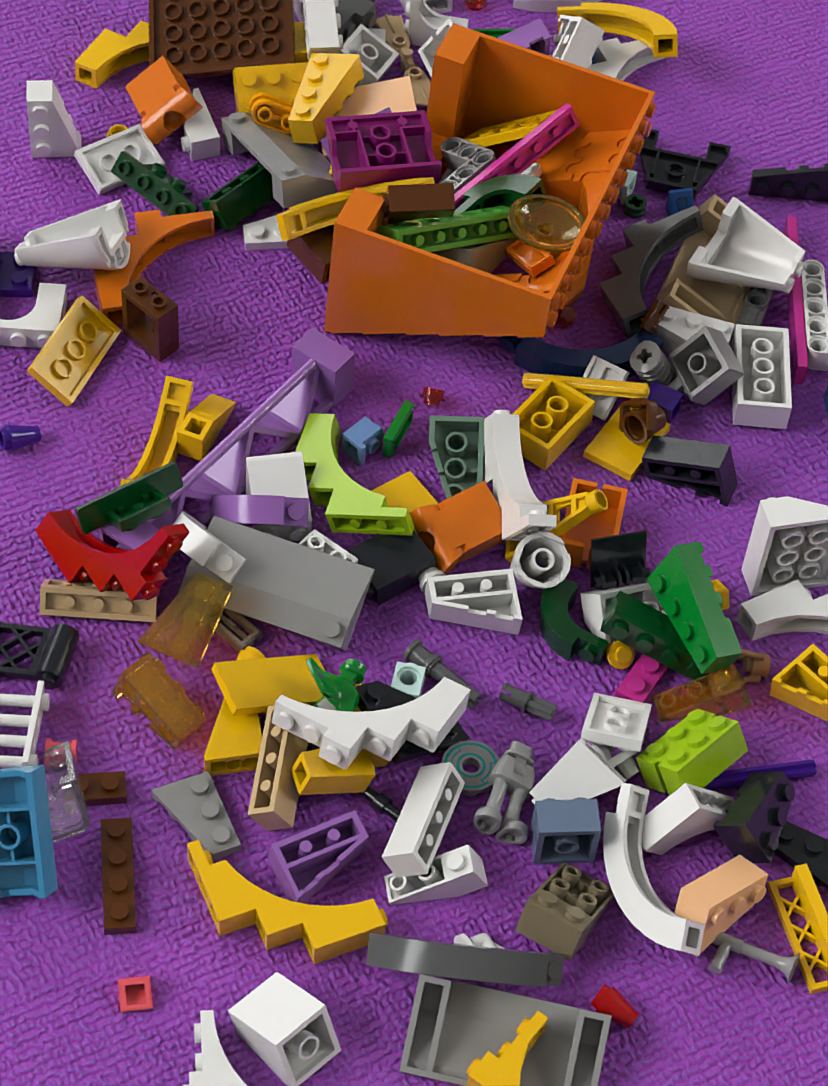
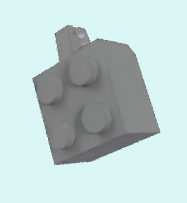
M704 326L670 353L668 357L676 372V379L667 387L683 395H688L691 401L706 405L745 375L723 333L708 326Z

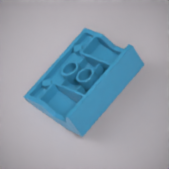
M44 765L0 769V898L18 895H35L38 898H46L58 889Z

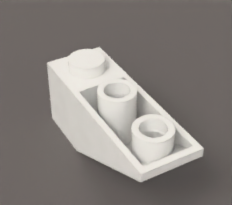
M468 844L434 857L428 874L396 878L394 873L384 876L390 905L460 897L488 886L483 860Z

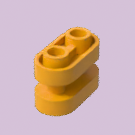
M264 92L256 93L250 98L249 109L253 120L257 124L285 134L291 133L288 118L293 104L290 101Z

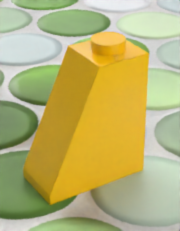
M224 698L204 754V772L209 771L210 776L256 770L262 741L258 713L233 716Z

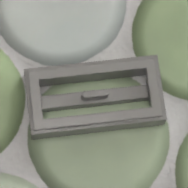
M213 605L201 614L202 621L238 652L245 650L247 646L252 647L255 640L260 641L262 639V632L242 614ZM221 609L223 612H225L230 618H232L238 625H240V626H241L245 631H247L250 635L247 636L244 632H242V631L236 626V624H235L231 619H227V618H226L221 612H219L218 610Z

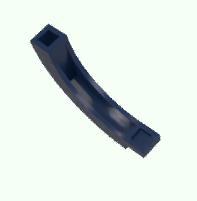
M642 328L626 341L600 349H568L548 344L535 337L518 338L517 336H501L500 345L507 351L515 354V365L531 373L583 377L593 355L629 372L628 377L636 375V372L630 365V357L637 345L644 340L652 341L662 351L664 341Z

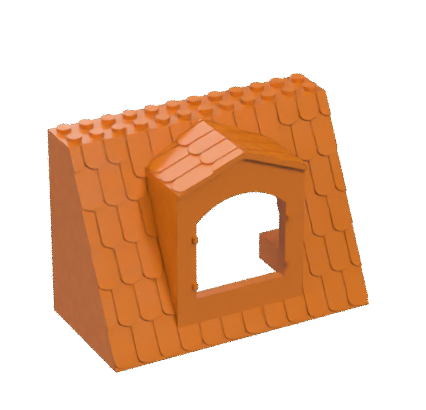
M453 23L434 55L427 108V119L432 132V150L436 161H441L442 163L439 182L448 169L440 146L451 137L464 139L480 128L557 110L566 103L572 106L580 123V126L534 162L540 163L542 173L539 178L543 180L548 201L532 215L524 213V230L534 234L539 246L553 256L555 264L535 277L522 275V273L490 274L380 235L378 226L383 225V203L385 199L382 196L355 187L334 222L324 332L363 334L405 333L406 335L438 334L439 336L482 335L484 337L517 336L518 338L544 337L548 327H554L558 315L583 295L594 240L599 237L603 226L601 221L608 219L611 211L610 203H616L620 192L618 187L624 186L628 176L627 169L632 170L636 160L635 153L640 154L645 140L643 137L648 138L653 123L649 122V119L653 118L657 104L653 103L656 92ZM523 138L485 148L492 150L496 159H498Z

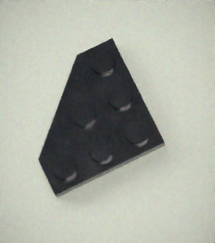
M378 680L355 686L360 696L357 706L361 712L389 709L417 699ZM458 721L434 753L447 750L451 745L460 741H467L469 737ZM406 740L392 760L394 764H399L433 753Z

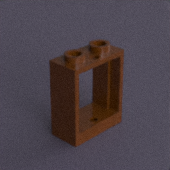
M139 277L121 290L123 334L157 361L161 362L179 349L178 305L143 277ZM145 313H146L148 316H150L154 321H152L150 318H148V317L145 315Z

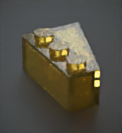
M197 572L137 642L187 665L199 667L233 586Z
M149 652L121 673L111 692L116 698H119L121 695L132 704L130 710L135 715L141 712L151 722L149 728L174 750L200 731L207 721L200 705L195 702L193 703L187 697L181 683L173 680L167 674L162 661L154 658Z

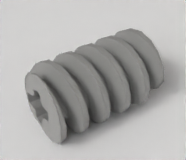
M644 340L637 345L631 354V367L642 382L649 385V388L654 381L668 386L674 380L676 372L656 343Z

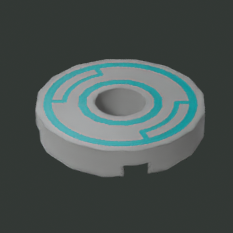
M467 740L451 745L443 754L441 763H452L465 782L461 795L470 797L492 790L493 785L489 784L488 777L499 761V757L486 744ZM472 764L478 768V771L469 773L463 769V766Z

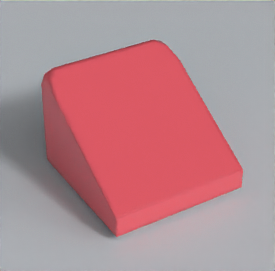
M150 975L118 978L121 1012L153 1009Z

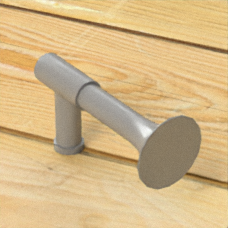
M721 932L713 942L719 948L708 968L712 972L721 974L730 951L779 969L785 974L789 984L797 968L800 952L793 957H783Z

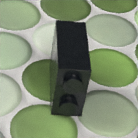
M413 530L412 535L377 534L348 550L350 554L358 558L357 564L375 570L366 596L368 598L373 597L378 605L420 584L418 581L419 576L425 570L436 567V558L415 530Z

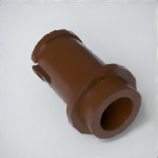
M655 298L645 317L640 318L642 322L639 326L652 334L655 329L658 331L659 328L657 326L670 307Z

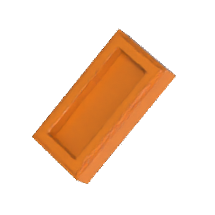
M528 236L520 238L505 248L506 255L532 277L537 276L555 264L553 256Z

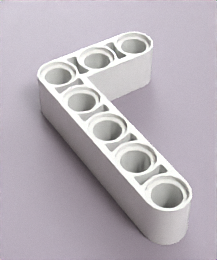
M817 260L804 261L806 265L801 277L808 368L828 371V307L825 272L823 265Z

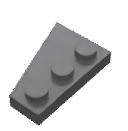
M209 771L151 790V797L167 809L168 815L175 822L178 821L193 841L199 840L203 850H209L212 860L241 851L240 841Z

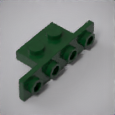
M121 151L111 172L168 216L196 213L199 210V206L190 200L193 192L186 187L187 184L183 180L168 174L166 167L159 163L142 164L128 152Z
M175 462L168 463L76 507L75 513L81 531L84 534H88L109 523L121 532L131 531L149 519L162 516L165 511L173 508L171 500L167 495L184 486L178 464Z

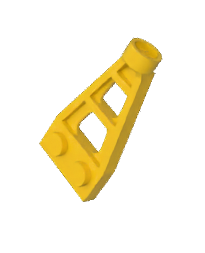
M600 489L589 493L583 492L542 501L543 504L547 505V515H556L557 527L548 532L558 537L590 515H595L608 509L607 498ZM571 507V514L560 521V510ZM506 540L505 559L510 563L520 541Z

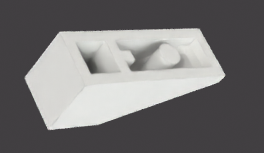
M195 88L192 94L203 108L185 122L184 137H181L182 149L184 152H188L191 161L220 155V136L199 88Z

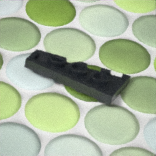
M786 821L779 837L778 848L774 854L793 868L807 863L815 884L818 886L822 884L828 889V839Z

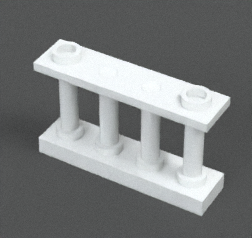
M38 681L35 695L0 694V706L33 707L31 715L0 714V726L29 727L27 736L0 734V747L24 748L23 757L0 755V768L38 765V754H35L43 711H48L50 704V694L45 693L44 681Z

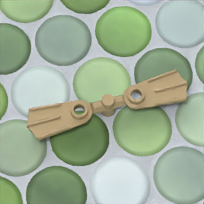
M385 14L381 18L376 19L374 25L377 29H386L385 42L399 53L401 57L400 70L404 72V77L410 76L416 106L428 107L431 81L425 72L416 67L414 63L413 50L410 49L407 31H404L405 24L401 15L391 16Z

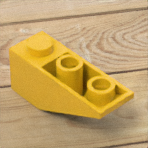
M210 394L188 412L177 430V453L201 461L207 455L235 408L236 402Z

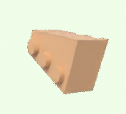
M741 855L685 885L680 890L674 913L684 919L705 924L700 953L714 942L719 933H724L752 906L760 902L766 893L765 885L768 874Z

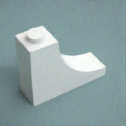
M685 783L645 815L642 830V849L646 852L663 855L674 846L693 836L714 830L713 825L716 821L723 820L726 816L725 808L728 804L735 803L734 798Z

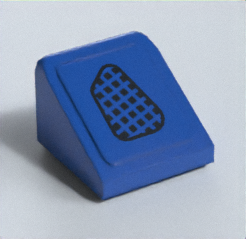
M692 188L668 191L665 205L668 216L694 206Z

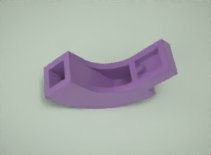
M273 495L213 496L211 520L216 516L240 525L308 527L309 498Z

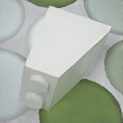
M302 451L246 457V495L309 498ZM310 503L308 527L252 525V528L288 541H301L312 532Z
M278 972L228 1010L236 1033L287 1086H299L341 1051L325 1004Z

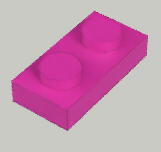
M642 653L617 688L615 697L646 703L667 673L669 667Z

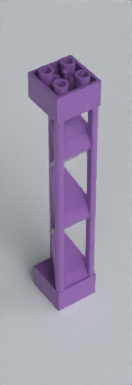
M314 328L310 329L292 346L291 377L182 478L183 488L167 495L171 500L172 509L165 511L158 518L149 519L139 524L137 528L131 531L121 532L109 523L98 528L99 539L110 546L133 550L149 541L163 526L173 525L183 510L185 497L212 500L213 496L240 495L246 490V457H249L254 432L284 437L267 455L284 453L301 437L309 413H326L353 390L355 353L348 347L342 346L330 339L326 334L320 333ZM315 396L322 402L311 412ZM211 508L197 520L206 527L211 522ZM179 549L178 551L174 552V554L168 560V563L173 558H175L182 550Z

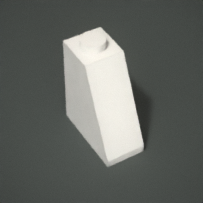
M580 739L529 793L534 797L532 799L534 805L535 801L547 798L572 800L583 797L590 799L620 787L627 780L584 739Z

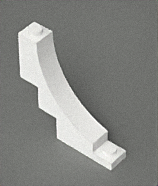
M508 410L493 411L491 415L484 419L485 483L493 484V496L502 510V540L521 541L529 534L539 531L548 532L557 527L556 515H547V505L537 499L530 487L521 451L519 415L510 414Z

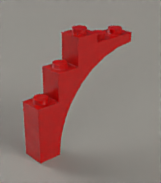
M70 509L48 512L35 530L68 583L80 581L86 583L92 580L100 592L124 589L131 601L150 600L159 594L160 587L167 580L162 570L168 565V560L174 552L182 547V542L190 533L184 523L163 526L146 543L136 549L125 550L110 546L91 533L84 534L80 529L78 519Z

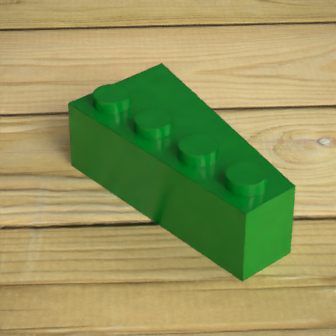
M700 541L675 545L646 580L701 674L728 669L742 654V650L730 618L724 617L722 611L723 599L720 592L715 593L710 579L713 573L710 565H705L701 553L704 552Z

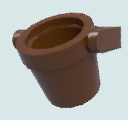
M646 397L631 398L630 401H623L621 403L619 429L634 444L640 445L649 441L653 435L665 427L666 415L661 407L657 405L656 401L648 400Z

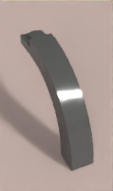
M369 933L366 965L456 979L546 987V985L561 986L564 954L481 947L396 934Z

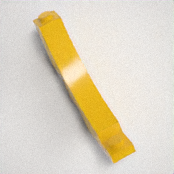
M199 840L187 843L188 862L220 936L256 924L266 950L302 938L313 964H317L368 946L369 933L385 934L388 919L383 908L378 909L374 898L358 903L333 906L309 905L290 901L264 891L249 882L226 860L213 864L209 850H203Z

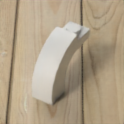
M182 511L173 525L184 523L190 533L182 542L183 545L180 550L226 582L231 583L247 559L208 532L206 526Z

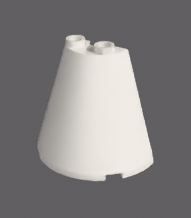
M732 197L722 212L715 235L706 248L699 245L688 261L687 275L694 279L783 291L789 294L795 283L793 278L795 276L800 277L806 263L802 262L805 250L739 199Z
M121 199L29 231L24 237L25 241L19 243L15 248L17 264L19 266L104 270L124 268L130 257V243H127L125 238L129 228Z

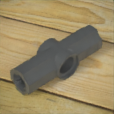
M751 287L746 295L744 307L737 324L761 326L774 290Z

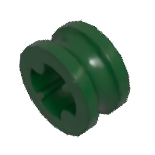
M631 194L625 198V205L623 207L625 215L634 219L643 217L646 212L647 200L639 194Z

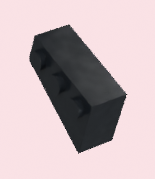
M783 771L750 773L736 793L738 799L734 804H728L725 808L726 816L723 820H718L713 825L734 858L741 855L752 863H771L774 852L779 845L782 828L787 821L790 804L795 797V789Z

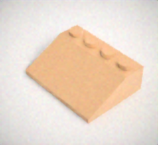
M410 76L354 87V93L351 97H347L344 100L342 110L333 117L375 114L388 107L392 113L417 111ZM326 132L321 139L327 137ZM321 143L323 156L329 160L327 153Z

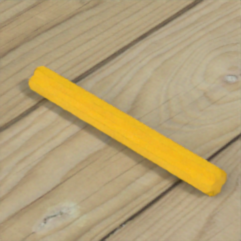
M526 372L522 378L523 387L538 389L551 375ZM552 375L582 394L648 398L650 392L647 383Z

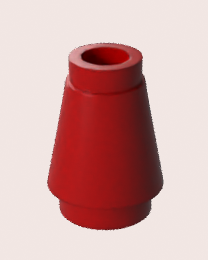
M606 984L603 985L590 1003L596 1009L595 1012L611 1015L612 1021L625 1026L627 1029H629L640 1014L634 1010L631 1004L614 986L610 988Z

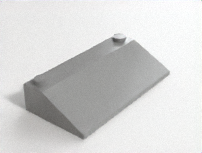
M236 112L228 117L221 118L224 146L233 155L249 151L272 174L273 198L283 208L338 193L333 175L329 174L331 162L312 144L293 143L291 133L285 134L261 126L253 120L252 115L249 113Z
M214 516L207 531L247 560L232 582L228 583L205 566L191 559L179 593L210 606L216 605L307 636L319 643L346 652L375 570Z
M420 974L399 1071L467 1086L469 1075L466 1072L471 1063L477 1057L482 1059L488 1051L497 1056V1053L506 1041L512 1043L518 1036L516 1030L526 1017L531 1019L537 1011H540L548 1017L546 1031L525 1057L520 1074V1086H598L611 1015Z

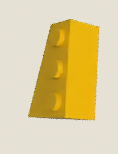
M814 644L810 645L772 679L770 696L828 722V656Z

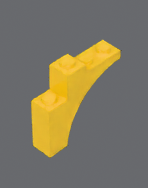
M357 706L354 712H361V710ZM319 748L301 752L291 768V773L299 795L360 793L366 790L376 775L374 767H385L389 761L362 749L348 768L344 770L320 758Z

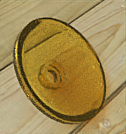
M544 194L526 195L517 199L511 205L508 213V224L515 236L527 246L548 253L569 251L585 222L582 214L573 205L560 198Z

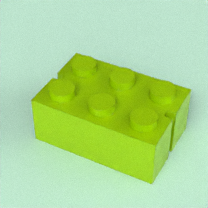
M697 708L691 711L676 726L670 728L656 742L650 744L645 751L636 757L646 787L663 793L667 791L671 795L685 783L704 788L744 755L748 748L739 721L716 716V714Z

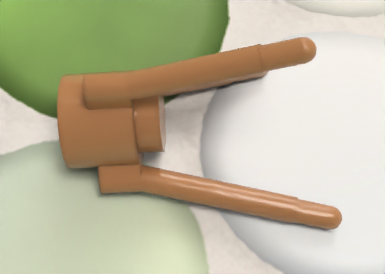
M741 649L742 654L736 660L743 661V672L748 673L749 676L705 684L702 686V689H717L749 682L760 683L761 677L769 675L770 656L765 653Z

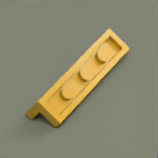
M806 863L795 866L791 877L769 881L767 888L794 955L796 956L800 952L798 965L810 994L828 990V980L815 983L811 973L814 966L828 974V913ZM792 887L796 896L793 903L782 898L778 889ZM792 912L805 918L807 924L804 930L791 923L789 917ZM803 938L816 945L818 952L815 957L802 951L800 944Z

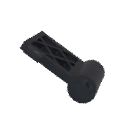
M0 622V634L1 632L13 633L15 636L11 640L0 644V654L2 653L6 661L0 664V678L4 676L35 680L37 682L44 681V689L48 690L61 687L80 638L79 632L66 624H56L52 628ZM33 636L42 637L39 643L30 648L24 642ZM21 644L25 651L10 658L6 651ZM28 657L33 661L30 670L19 669L15 665Z

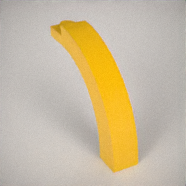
M583 2L581 6L557 7L558 20L560 15L582 17L605 30L604 32L625 35L643 42L652 50L654 58L678 57L677 29L667 18L658 13L630 5L600 2ZM558 22V33L562 25L560 22Z
M433 177L414 178L359 187V189L382 196L386 194L388 185L435 184ZM354 189L289 207L288 211L277 214L276 218L281 239L291 240L317 229L333 225Z
M166 376L158 412L145 451L133 473L128 478L121 479L120 486L176 461L178 456L177 430L188 412H190L189 404L195 382Z

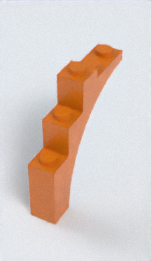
M160 210L134 213L136 235L125 237L127 243H130V257L127 265L119 270L93 269L94 285L100 312L115 325H122L121 290L138 279L144 270L165 252L189 241L214 236L213 211L161 217Z

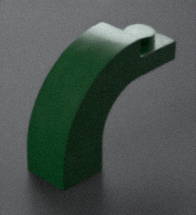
M525 174L503 175L483 181L463 194L465 202L454 213L508 206L522 209L524 213L532 215L548 201V197L541 178Z
M565 578L558 585L544 589L539 611V626L547 644L567 661H570L572 656L576 654L583 660L600 666L606 657L609 641L576 625L568 613L576 602L579 585Z

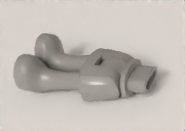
M518 741L511 742L510 749L504 752V755H502L491 771L488 782L493 785L492 792L486 806L479 808L473 819L475 827L481 833L491 835L496 832L495 839L506 844H522L527 840L528 827L522 821H519L525 799L531 796L529 792L534 788L535 770L533 767L534 760L531 758L533 749ZM505 794H508L510 798L502 819L500 810Z

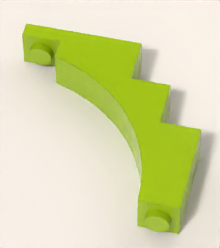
M309 413L295 452L302 451L306 481H310L308 486L315 506L327 507L325 515L332 533L412 535L415 526L408 508L389 507L384 495L362 487L353 481L340 467L338 448L342 432L335 414Z

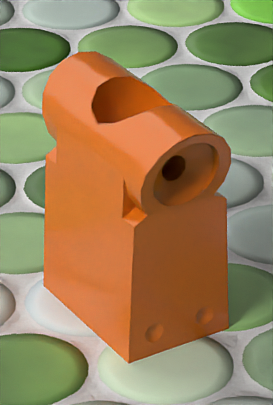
M163 55L125 86L136 109L142 116L141 124L146 136L155 145H158L203 108L195 100L183 74Z
M485 481L441 501L438 505H426L410 512L415 531L429 546V550L436 558L438 570L443 571L445 574L452 570L460 561L463 562L505 541L502 540V510Z

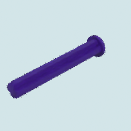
M811 759L726 770L707 784L704 789L714 790L742 786L749 774L753 772L783 771L788 780L813 777L817 774L816 763Z

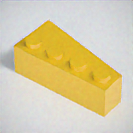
M311 54L288 118L293 143L318 144L326 132L325 118L333 117L336 113H340L344 100L347 97H351L355 91L354 86L356 83H361L364 78L360 54Z

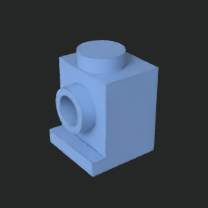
M365 416L342 434V452L360 466L364 465L365 457L375 453L380 447V438L384 436L382 427Z

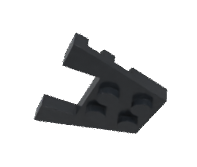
M651 129L648 138L643 137L645 140L640 152L646 188L665 192L692 188L693 198H695L728 158L731 146L709 142L706 158L695 157L655 148L659 131Z

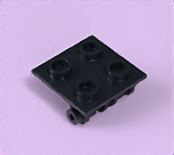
M647 531L591 539L590 587L605 590L607 587H621L622 583L625 586H629L630 581L632 583H646V579L651 575L650 569L645 568Z

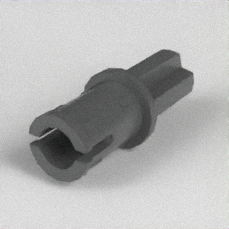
M505 683L501 688L511 693L512 696L500 692L499 700L520 708L522 713L530 712L548 721H551L556 715L557 705L535 696L533 691L526 692L509 683Z

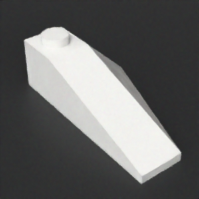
M647 581L646 583L638 582L632 583L629 586L622 585L621 587L615 586L605 588V590L598 589L580 593L585 624L592 634L609 641L608 647L617 640L600 630L606 607L619 591L660 612L664 610Z

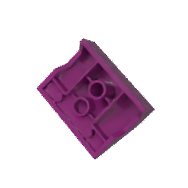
M425 110L325 118L331 167L337 192L355 189V187L359 188L414 178L433 177L434 182L439 183L442 163L441 161H436L432 150V132Z

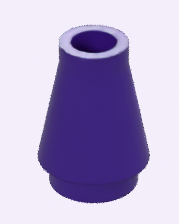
M5 425L4 428H0V447L2 450L12 452L34 442L41 441V432L38 425Z

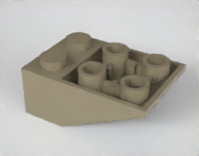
M563 862L527 900L515 930L555 953L564 954V958L570 961L582 948L615 896L612 889L603 881L595 880L581 872L578 867Z

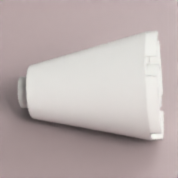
M544 531L525 536L518 543L510 569H513L515 584L524 587L548 589L563 581L570 570L571 563L570 553L567 552L563 540L553 533Z

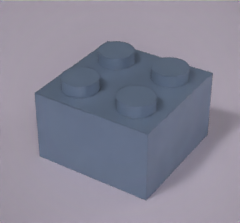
M578 797L572 800L547 798L535 801L530 827L533 864H562L563 862L594 863L601 834L597 799Z

